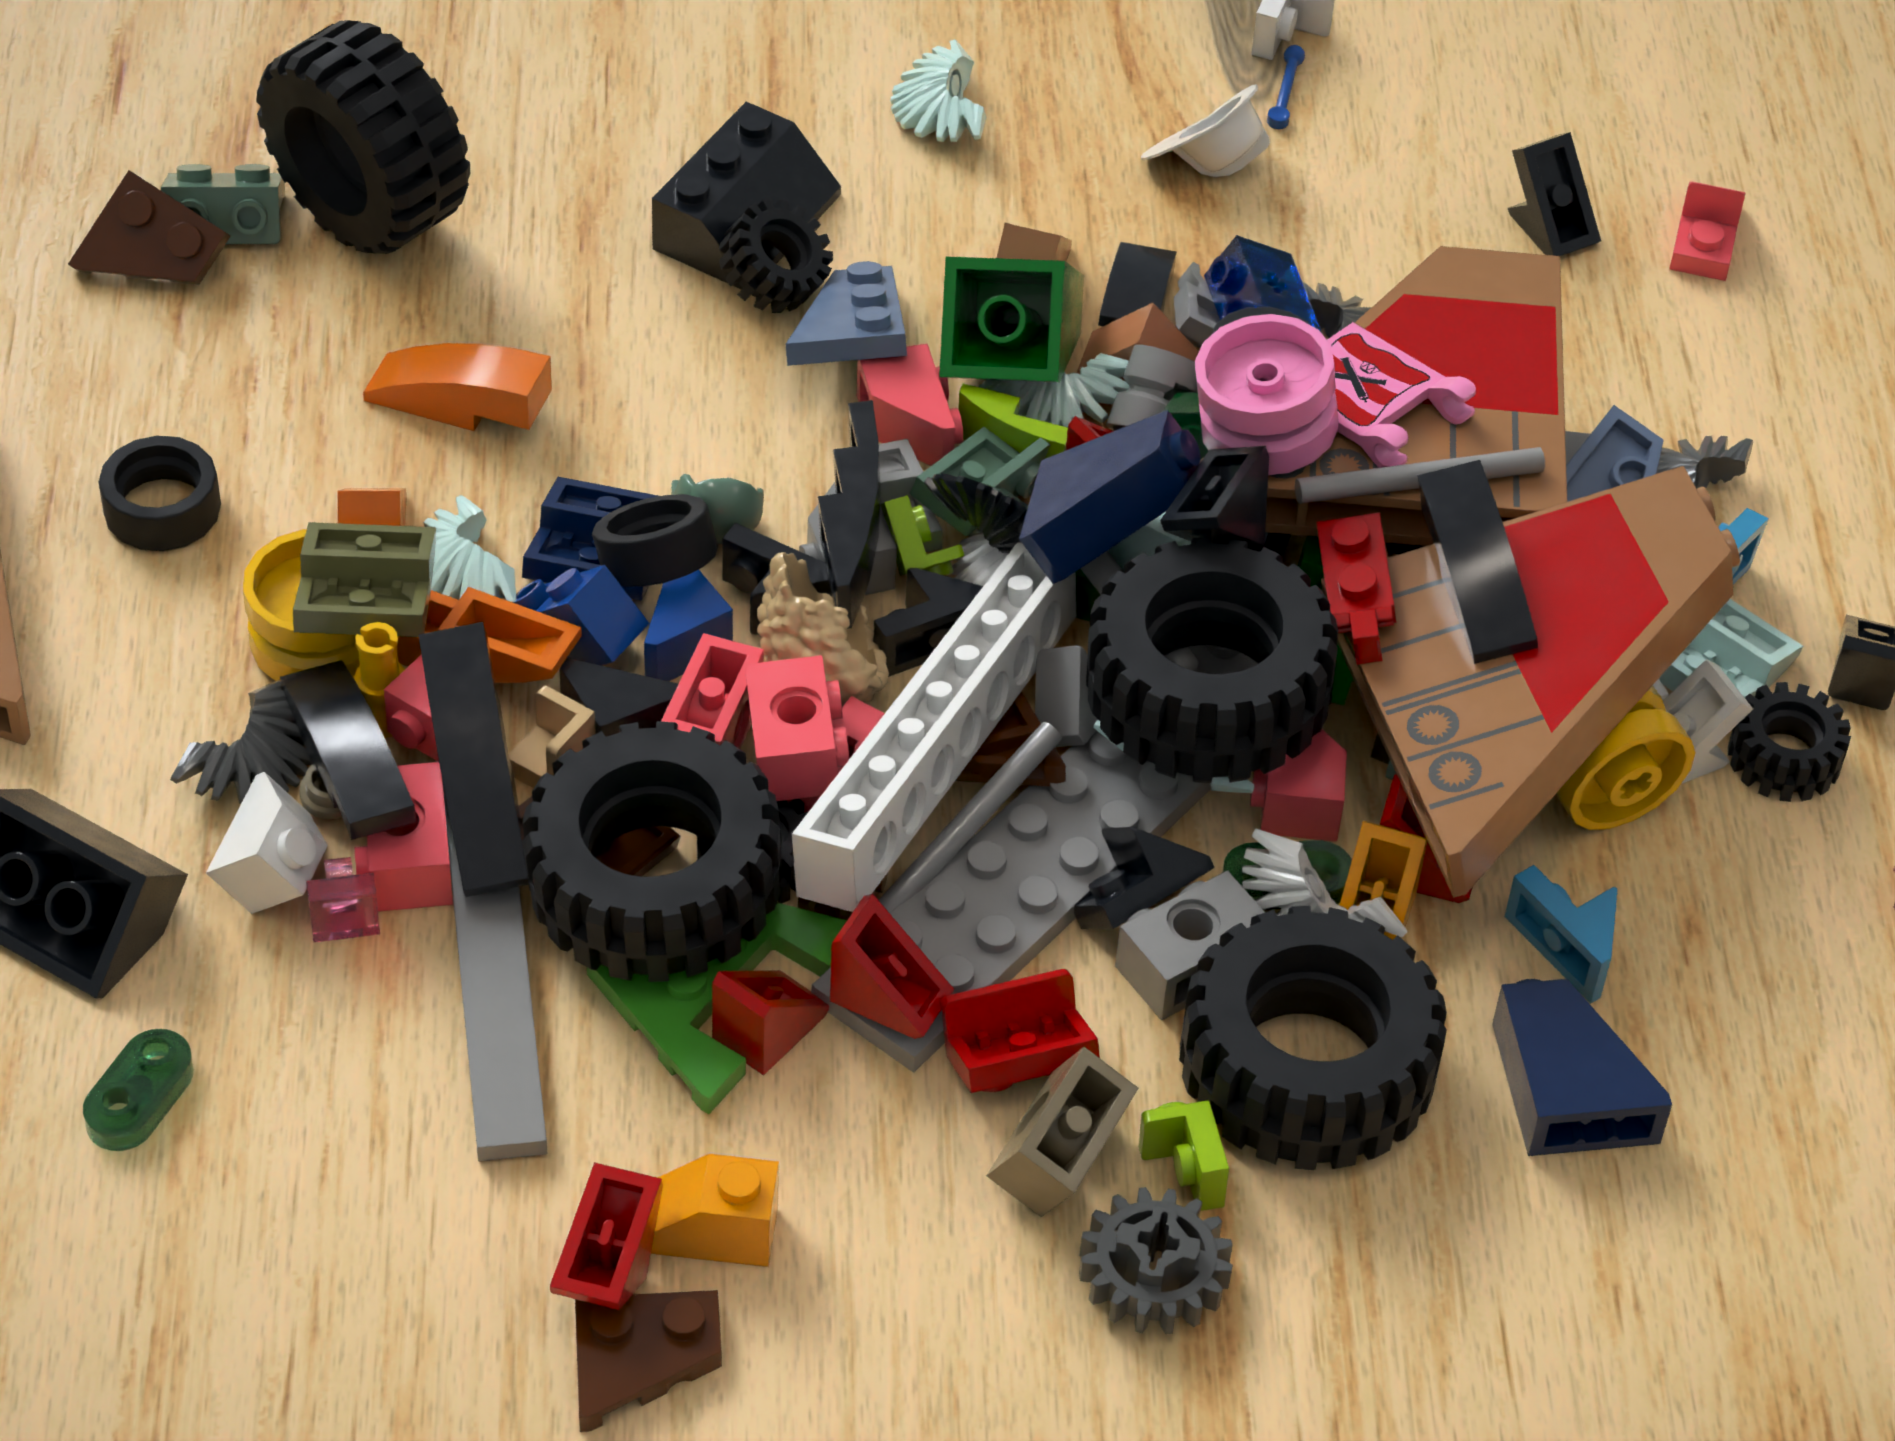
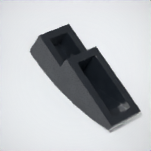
M1476 460L1417 475L1422 513L1439 556L1440 572L1474 664L1538 648L1536 632L1517 566L1481 461Z

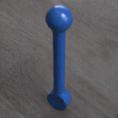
M1291 45L1284 52V60L1287 65L1276 106L1269 109L1267 116L1268 125L1274 129H1284L1289 124L1290 112L1286 108L1297 66L1302 64L1305 59V52L1298 45Z

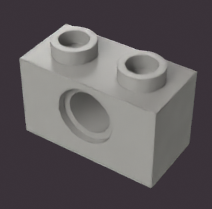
M1228 870L1206 882L1196 881L1183 889L1177 897L1152 910L1146 908L1134 913L1128 918V921L1120 926L1115 967L1162 1021L1185 1008L1191 976L1197 973L1198 961L1207 948L1216 943L1219 945L1220 935L1233 926L1243 923L1248 928L1251 924V917L1265 912Z

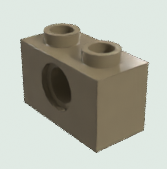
M1081 1048L1051 1072L986 1176L1040 1217L1044 1216L1076 1192L1139 1088L1087 1048Z

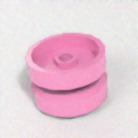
M1275 314L1249 316L1220 327L1203 342L1195 359L1202 437L1203 443L1208 450L1266 446L1269 454L1268 475L1290 473L1312 464L1331 447L1339 428L1335 394V367L1332 346L1319 329L1293 317Z

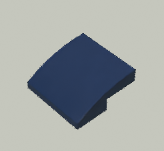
M557 477L541 505L540 528L523 556L522 578L530 580L541 579L543 582L549 583L571 568H576L579 572L599 567L600 562L592 536L595 524L608 513L624 505L646 498L657 497L658 495ZM622 586L631 599L642 601L649 587Z

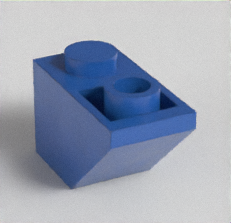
M606 565L579 572L576 568H571L552 582L546 584L541 579L534 580L516 594V601L514 602L515 604L580 626L582 636L567 658L601 666L613 663L650 624Z

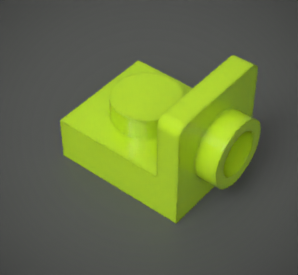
M908 495L880 504L897 546L896 564L900 576L907 574L909 568H919L940 575L954 572L951 560L965 556L962 545L959 544L926 554L923 543L931 541L932 538L929 524L921 505L912 507Z
M1209 1100L1188 1104L1170 1102L1156 1109L1144 1111L1141 1114L1138 1145L1141 1158L1143 1160L1173 1156L1179 1185L1181 1187L1190 1185L1193 1198L1202 1201L1201 1211L1224 1207L1229 1166Z

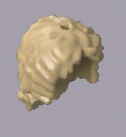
M777 553L771 559L770 574L763 580L766 592L763 595L762 604L757 608V617L760 621L757 633L761 637L760 647L764 649L765 662L822 655L826 681H839L842 706L851 696L864 703L871 702L875 692L881 691L888 683L889 671L886 665L887 657L883 650H879L878 645L872 641L874 632L867 626L869 617L865 614L866 607L862 604L860 605L852 628L847 629L850 626V620L847 616L848 611L842 607H834L833 598L829 594H821L816 591L810 581L806 561L803 559L797 560L794 553Z

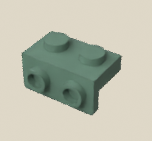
M203 164L181 165L176 168L177 173H168L161 186L162 192L231 235L226 244H277L281 239L280 206L285 197V184L279 173H270V167L267 165H239L235 167V173H212L211 166Z
M982 427L917 476L910 495L967 537L977 527L971 525L968 520L964 521L962 518L960 520L926 487L924 484L927 477L932 478L934 474L941 475V473L956 477L959 475L991 485L1002 490L1003 494L1010 493L1015 497L1021 495L1026 499L1032 495L1041 460L1045 459L1051 445L1044 439L1039 438L1019 453L987 428Z

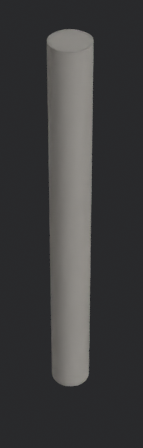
M1541 447L1297 478L1295 480V495L1298 503L1302 504L1419 488L1417 475L1476 460L1481 461L1487 479L1539 473L1545 469V457Z
M1042 722L882 895L879 901L889 913L928 885L1062 740L1061 734L1055 727L1047 722Z

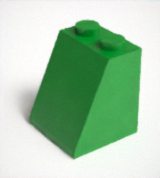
M946 256L939 377L1060 383L1081 334L1084 275L1066 261Z

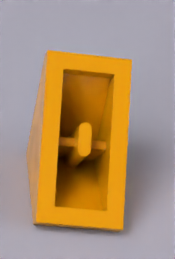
M1363 821L1340 906L1348 910L1353 905L1359 906L1363 901L1382 897L1404 927H1406L1417 893L1427 839ZM1384 932V935L1392 940L1396 937V935Z

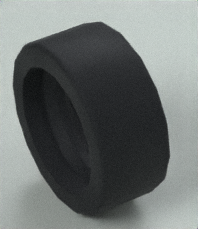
M156 435L137 439L117 449L102 466L98 483L103 513L108 529L123 543L140 550L167 551L186 547L204 537L217 522L221 506L217 472L212 457L198 444L172 436ZM159 479L179 480L195 488L189 497L176 504L159 508L139 506L125 499L134 488L145 482Z
M687 494L657 496L624 505L608 513L598 521L592 532L600 566L606 565L623 587L650 586L687 576L709 563L716 556L718 549L708 505L700 497Z

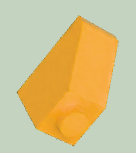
M707 1154L657 1177L662 1179L663 1188L651 1254L769 1267L778 1211L779 1161Z

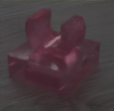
M351 857L324 860L326 879L306 881L313 942L379 935L380 926L374 873L353 875Z

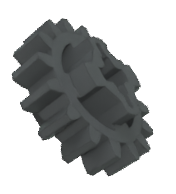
M1146 1187L1139 1188L1137 1203L1129 1204L1126 1199L1117 1194L1112 1197L1110 1215L1106 1212L1095 1210L1091 1218L1090 1231L1082 1233L1079 1254L1081 1257L1079 1278L1080 1281L1091 1283L1089 1301L1092 1305L1109 1300L1111 1302L1109 1320L1116 1323L1126 1314L1134 1316L1135 1331L1143 1333L1148 1326L1149 1320L1159 1321L1165 1334H1173L1175 1318L1182 1316L1187 1323L1195 1327L1200 1324L1203 1307L1217 1311L1220 1307L1223 1289H1228L1233 1267L1230 1263L1233 1245L1231 1239L1220 1238L1222 1220L1219 1216L1210 1217L1205 1220L1200 1219L1202 1201L1196 1198L1185 1207L1176 1204V1191L1169 1188L1164 1194L1162 1201H1152L1151 1194ZM1161 1251L1162 1256L1161 1259L1158 1258L1156 1268L1154 1270L1149 1269L1150 1262H1154L1156 1252Z

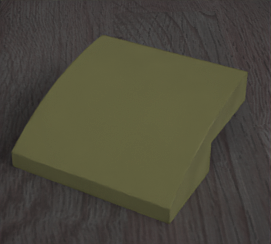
M308 522L300 554L301 579L293 607L294 632L362 635L360 634V629L369 623L381 622L392 626L396 630L397 636L419 637V634H424L432 585L436 527Z

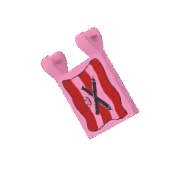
M1354 322L1327 339L1332 346L1335 367V394L1339 426L1337 432L1360 445L1379 468L1407 463L1406 454L1398 451L1408 442L1407 431L1392 423L1427 398L1440 414L1452 424H1461L1475 414L1473 406L1465 403L1476 394V387L1469 379L1460 376L1445 377Z

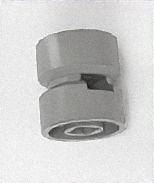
M1135 345L1123 375L1129 388L1126 391L1117 393L1106 426L1116 431L1162 412L1176 393H1198L1195 362L1184 356L1157 347Z

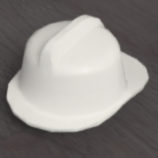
M1257 84L1251 85L1236 94L1208 117L1154 145L1142 154L1141 159L1149 160L1173 150L1199 173L1212 177L1229 176L1241 170L1266 150L1270 143L1269 136L1250 101V98L1258 90Z

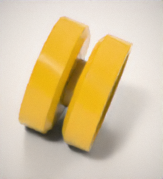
M307 529L276 537L256 551L244 570L243 596L245 612L248 616L250 650L258 667L277 681L280 679V676L342 660L355 680L354 675L360 666L359 653L356 647V635L294 632L293 607L301 579L300 554Z
M1653 685L1557 792L1560 802L1575 824L1588 830L1611 829L1632 822L1664 802L1679 788L1691 771L1696 753L1692 740L1676 717L1666 712L1662 697Z

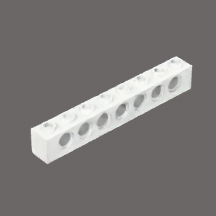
M1017 542L793 831L792 844L797 897L853 912L865 895L873 893L1034 675L1038 652L1042 649L1054 648L1076 618L1075 573L1060 582L1052 584L1025 546Z

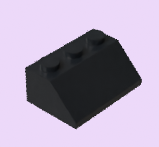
M746 101L652 197L653 250L728 283L725 278L732 270L721 269L719 260L725 253L719 252V246L725 238L724 234L752 204L756 203L758 205L763 199L769 198L772 199L773 205L779 199L789 201V211L792 212L798 205L807 210L802 218L809 223L814 217L818 220L841 195V185L794 122ZM761 242L765 253L774 263L777 264L784 257L774 246ZM739 283L733 285L736 288L743 289Z
M0 789V945L94 998H104L164 934L188 874L33 789Z

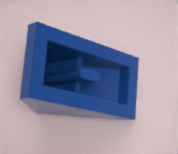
M700 570L663 583L644 642L645 676L670 681L683 675L703 633L733 641V609Z

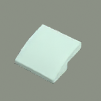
M1729 599L1660 676L1659 680L1664 686L1674 691L1707 659L1722 669L1744 698L1749 693L1755 697L1757 688L1767 685L1769 688L1799 656L1803 645Z

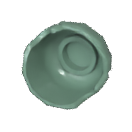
M683 474L679 480L672 481L671 495L687 494L700 497L708 505L717 544H722V538L735 523L754 530L760 523L764 502V490L762 488H757L756 490L751 484L733 478L707 479L695 484L689 474Z

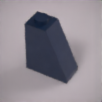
M1165 410L1041 460L1019 540L1052 584L1066 579L1168 510L1200 463V450L1194 436L1188 430H1182L1169 410Z
M1525 979L1517 983L1502 984L1492 1026L1528 1156L1661 1144L1672 1108L1669 1093L1568 979L1546 981Z

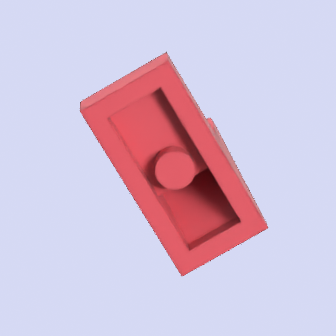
M1689 181L1669 269L1726 281L1746 193Z

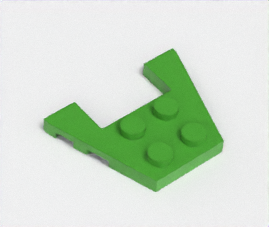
M777 902L775 910L768 915L766 914V926L756 939L748 942L742 938V952L723 964L717 958L708 962V971L688 978L685 971L669 974V981L649 982L648 975L633 974L632 981L610 977L609 968L600 965L597 971L586 967L587 975L634 1031L640 1029L657 1049L658 1060L672 1076L678 1074L690 1088L692 1100L705 1113L710 1114L746 1074L745 1057L698 1030L712 1015V982L718 971H753L771 950H776L821 977L831 968V945L847 920Z

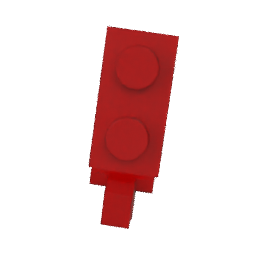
M1380 512L1316 522L1327 599L1330 603V612L1336 618L1338 633L1352 632L1357 665L1383 661L1378 628L1393 626L1397 621Z

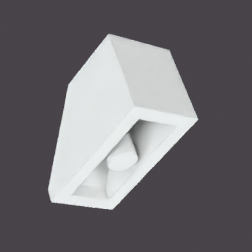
M262 772L255 776L206 874L251 914L303 896L328 845L310 813L269 775Z

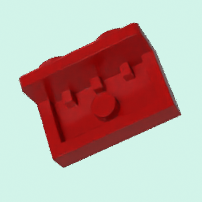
M1059 969L947 995L941 999L946 1056L970 1093L979 1091L998 1092L1011 1087L1016 1082L1045 1075L1049 1076L1051 1072L1083 1047L1100 1058L1098 1038L1076 1009L1073 977L1067 969Z

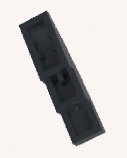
M873 400L848 403L850 447L833 449L836 494L818 496L820 541L834 607H842L848 611L847 616L850 620V626L847 629L852 628L869 585L879 538L880 460Z
M479 622L419 634L437 752L465 897L529 885L523 849L524 836L514 773L509 760L501 705L496 692L488 637L484 623Z
M339 660L280 676L282 689L317 777L322 776L333 807L339 808L351 840L416 822L414 804L395 759L369 705L344 662Z

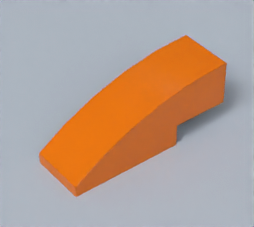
M442 343L410 347L386 354L365 388L363 398L364 401L470 431H475L482 417L530 430L552 391L551 356L511 347L471 343Z
M471 587L466 589L459 600L431 590L424 633L483 622L488 637L495 683H525L553 679L582 636L580 626ZM398 636L397 653L400 664L409 666L421 655L419 637Z

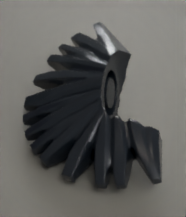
M941 473V475L934 474L932 478L927 477L924 484L932 494L960 520L961 518L964 521L968 520L971 525L977 527L978 531L983 533L984 538L989 541L991 547L997 548L1002 553L1009 554L1017 542L1022 543L1019 537L1028 505L1010 493L1003 494L1002 490L991 485L959 475L956 477Z

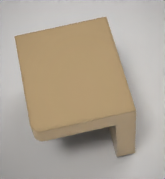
M546 685L535 694L536 726L508 754L514 778L532 788L535 787L540 777L545 773L554 776L552 763L570 748L575 753L583 749L582 741L596 734L595 711Z

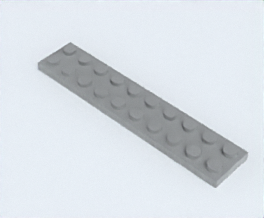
M1212 645L1189 646L1198 659L1196 672L1208 674L1235 673L1258 664L1250 657L1233 649ZM1096 731L1085 745L1071 746L1060 756L1066 765V782L1050 783V787L1029 785L975 834L928 885L909 900L897 906L890 914L955 989L952 994L1010 981L1076 918L1074 906L1091 894L1088 887L1089 884L1107 873L1118 870L1101 830L1103 828L1133 827L1161 837L1211 790L1210 783L1193 782V776L1177 773L1176 778L1159 774L1155 771V764L1146 761L1143 765L1139 764ZM831 968L812 984L811 993L829 1005L828 1013L913 1073L945 1043L942 1011H940L924 1037L913 1039L830 1002Z

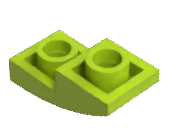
M964 383L960 388L958 410L962 419L964 440H967L982 427H985L1021 453L1036 440L1042 438L1051 445L1045 457L1046 459L1066 451L1068 427L1020 416V397Z

